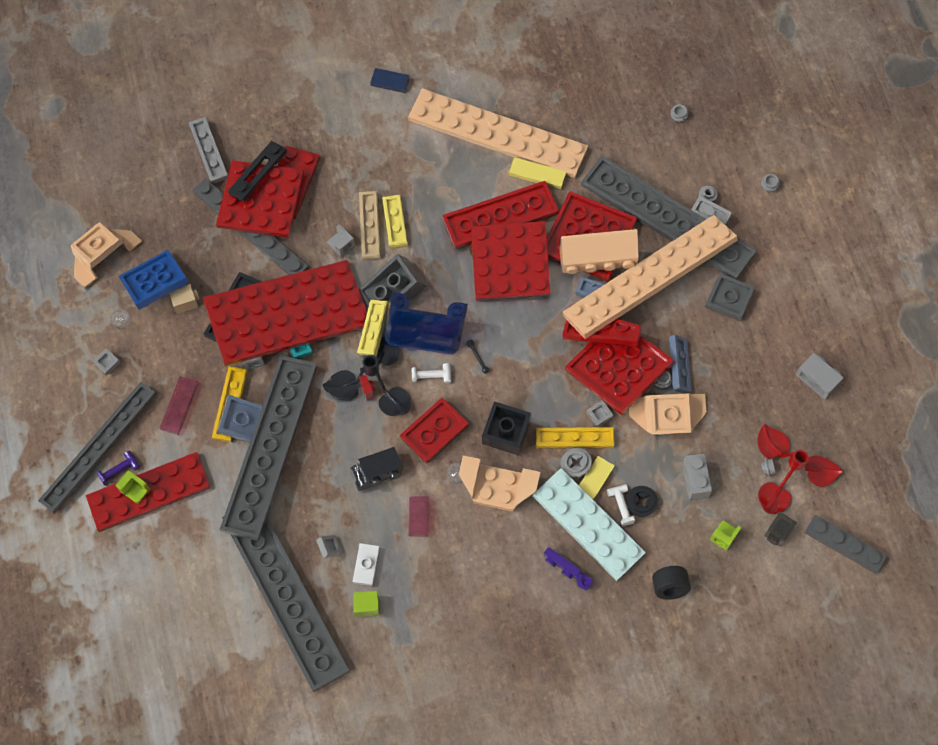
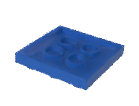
M169 250L158 254L119 276L138 310L149 306L156 300L189 283Z

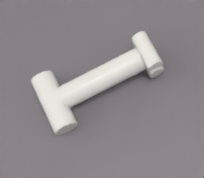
M449 363L443 364V370L416 371V367L411 369L413 383L421 378L444 377L445 384L451 383Z
M626 484L607 489L609 497L614 495L616 497L623 518L621 520L622 527L634 524L635 522L634 516L630 517L623 493L628 492Z

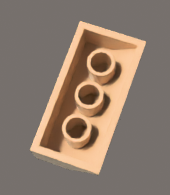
M637 229L561 236L560 259L562 273L576 274L582 271L595 272L602 269L611 271L615 268L630 269L638 263Z

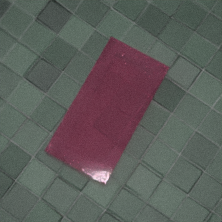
M409 496L408 536L428 537L429 497Z

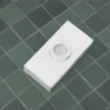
M359 544L353 584L373 587L380 550L379 546Z

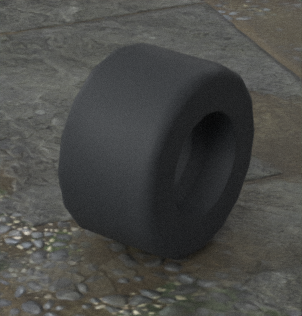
M663 567L652 576L655 594L660 599L673 600L681 598L691 590L688 572L684 567Z

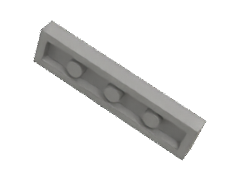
M206 117L189 122L211 183L215 184L226 180L228 175Z

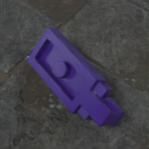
M550 547L545 550V561L552 567L557 565L562 569L561 573L569 579L572 577L576 579L579 588L585 591L589 589L593 583L591 578Z

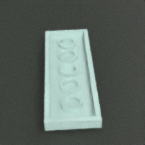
M559 469L533 494V497L616 581L645 555L646 552L562 469Z

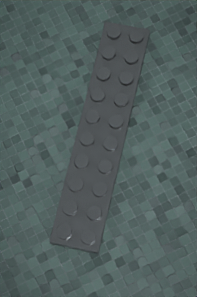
M603 156L599 158L581 181V186L623 212L637 217L639 222L670 241H674L706 220ZM738 238V241L705 261L715 269L736 280L757 251Z
M280 355L220 527L221 532L256 541L260 540L317 370V363Z
M268 518L259 541L231 535L313 693L349 673L348 667Z

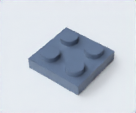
M228 395L217 433L250 443L262 405Z

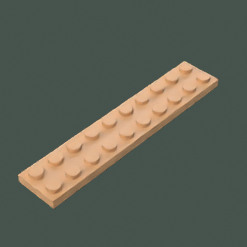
M423 88L408 116V121L511 157L565 171L566 176L576 178L588 150V145Z
M713 215L564 310L563 316L586 339L738 241L737 235Z

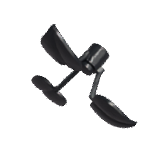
M391 334L381 338L377 357L374 355L364 357L362 361L363 367L360 368L357 380L352 372L342 370L333 374L323 384L324 390L331 396L338 399H349L357 394L358 388L356 384L360 382L359 377L365 373L371 377L376 376L383 392L386 394L379 399V408L384 414L389 416L405 415L411 407L407 392L399 387H394L388 392L379 374L380 364L390 366L399 358V349Z

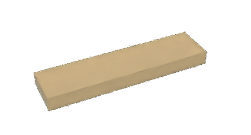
M377 191L359 192L362 260L381 259Z

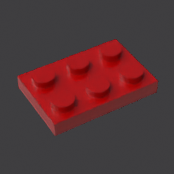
M440 398L402 432L400 438L427 464L469 426V423L446 400Z

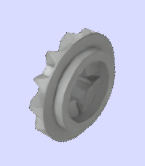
M571 449L563 455L561 468L571 478H580L592 468L591 456L584 449ZM572 460L580 461L581 467L574 466Z

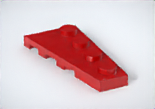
M618 319L584 339L566 320L562 337L563 340L638 346L642 330L640 325Z

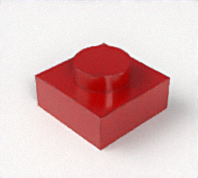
M367 375L359 377L367 401L374 399L373 391H376L373 381H369Z

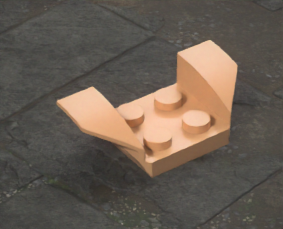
M99 222L71 245L73 255L75 256L74 278L86 288L98 278L92 270L93 267L120 245H123L130 252L142 240L132 231L110 229Z
M688 393L640 397L629 408V417L651 435L691 433L707 412L705 394Z
M463 455L459 476L470 493L474 504L513 512L518 504L536 492L540 472L523 468L522 473L487 466L481 464L478 458Z

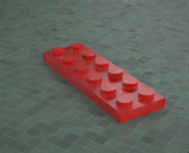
M542 181L444 214L442 219L454 248L458 249L472 243L471 227L537 222L558 215L559 211L546 181Z
M195 452L136 475L150 487V491L139 504L121 493L115 486L117 483L87 494L86 498L97 531L101 532L208 490L211 487L199 454Z

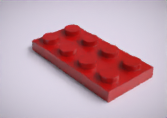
M286 145L287 153L277 166L304 171L294 219H296L319 163L320 154Z

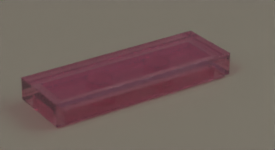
M179 377L160 425V430L179 435L198 387V381Z

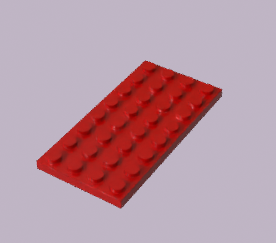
M348 260L203 297L224 366L363 329L367 316V310Z

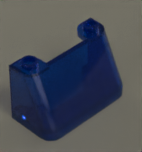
M391 291L384 335L385 340L393 346L442 354H455L460 347L468 304L460 302L450 304L447 315L408 309V297L403 293Z

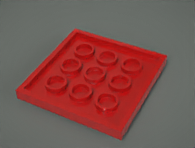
M232 160L216 221L217 228L289 238L304 171L273 166L255 187V191L243 203L242 200L239 201V199L232 197V195L230 196L228 190L251 163ZM260 164L246 182L250 183L265 164Z
M569 191L547 236L548 258L561 263V236L633 230L637 217ZM602 269L595 272H582L609 282L614 270L607 271Z
M545 221L471 227L476 301L551 295Z
M641 335L638 346L590 342L565 366V371L620 415H623L674 364V360Z

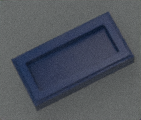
M375 68L370 84L374 87L405 93L409 75Z

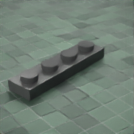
M814 515L805 531V534L875 574L878 573L887 555L817 515Z

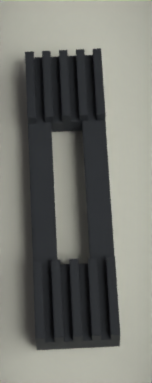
M271 140L228 190L229 195L239 199V201L242 200L244 203L273 166L277 165L287 153L286 148ZM268 159L267 164L250 183L246 182L263 160Z

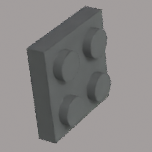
M719 273L705 307L741 321L755 287Z

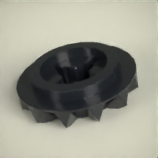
M636 486L629 491L626 504L629 511L634 513L635 516L645 517L651 515L656 510L658 497L651 488ZM638 497L641 499L647 498L645 502L646 507L642 504L637 505Z

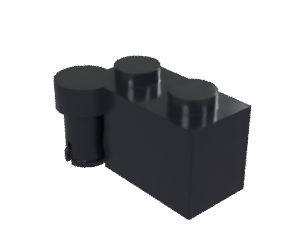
M395 447L359 458L357 461L358 467L354 465L350 468L355 477V485L358 491H362L371 486H377L384 480L397 479L402 473L403 465Z

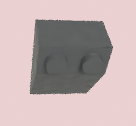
M396 254L359 288V292L368 307L370 300L388 301L390 303L389 313L413 299L427 285L408 258Z

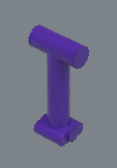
M131 451L124 453L125 461L104 473L101 471L97 472L104 486L108 484V479L131 466L135 471L141 467Z

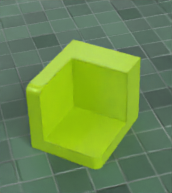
M129 470L115 485L121 493L137 504L150 491L147 483Z
M722 521L712 534L710 541L727 551L742 527L738 525L735 528Z
M378 591L353 593L355 617L380 615Z

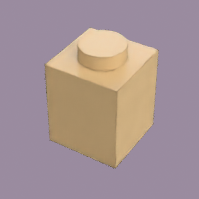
M191 284L184 285L169 293L177 314L198 308L197 300H200L197 289L193 290Z

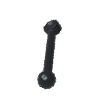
M468 340L467 347L472 349L482 367V372L488 373L489 368L485 366L475 349L474 341Z

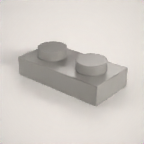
M700 195L691 209L705 219L714 215L724 225L727 224L732 215V212Z

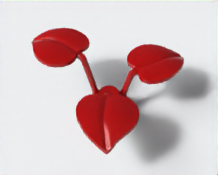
M766 424L761 427L757 438L760 453L768 459H774L777 456L780 458L790 457L788 463L791 468L779 487L773 482L765 483L760 487L758 499L766 513L778 514L789 506L791 495L782 488L795 470H801L804 467V470L808 471L807 477L809 481L819 487L830 485L843 472L838 465L829 459L816 455L809 457L804 450L791 451L785 454L790 445L787 436Z

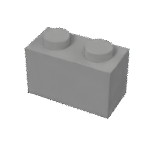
M815 353L799 367L796 373L799 379L824 400L840 385L844 378L837 369L830 367L823 357L817 356Z
M705 454L685 456L682 465L689 501L709 498L712 490Z

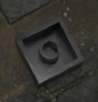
M494 401L482 434V444L519 455L531 422V413Z

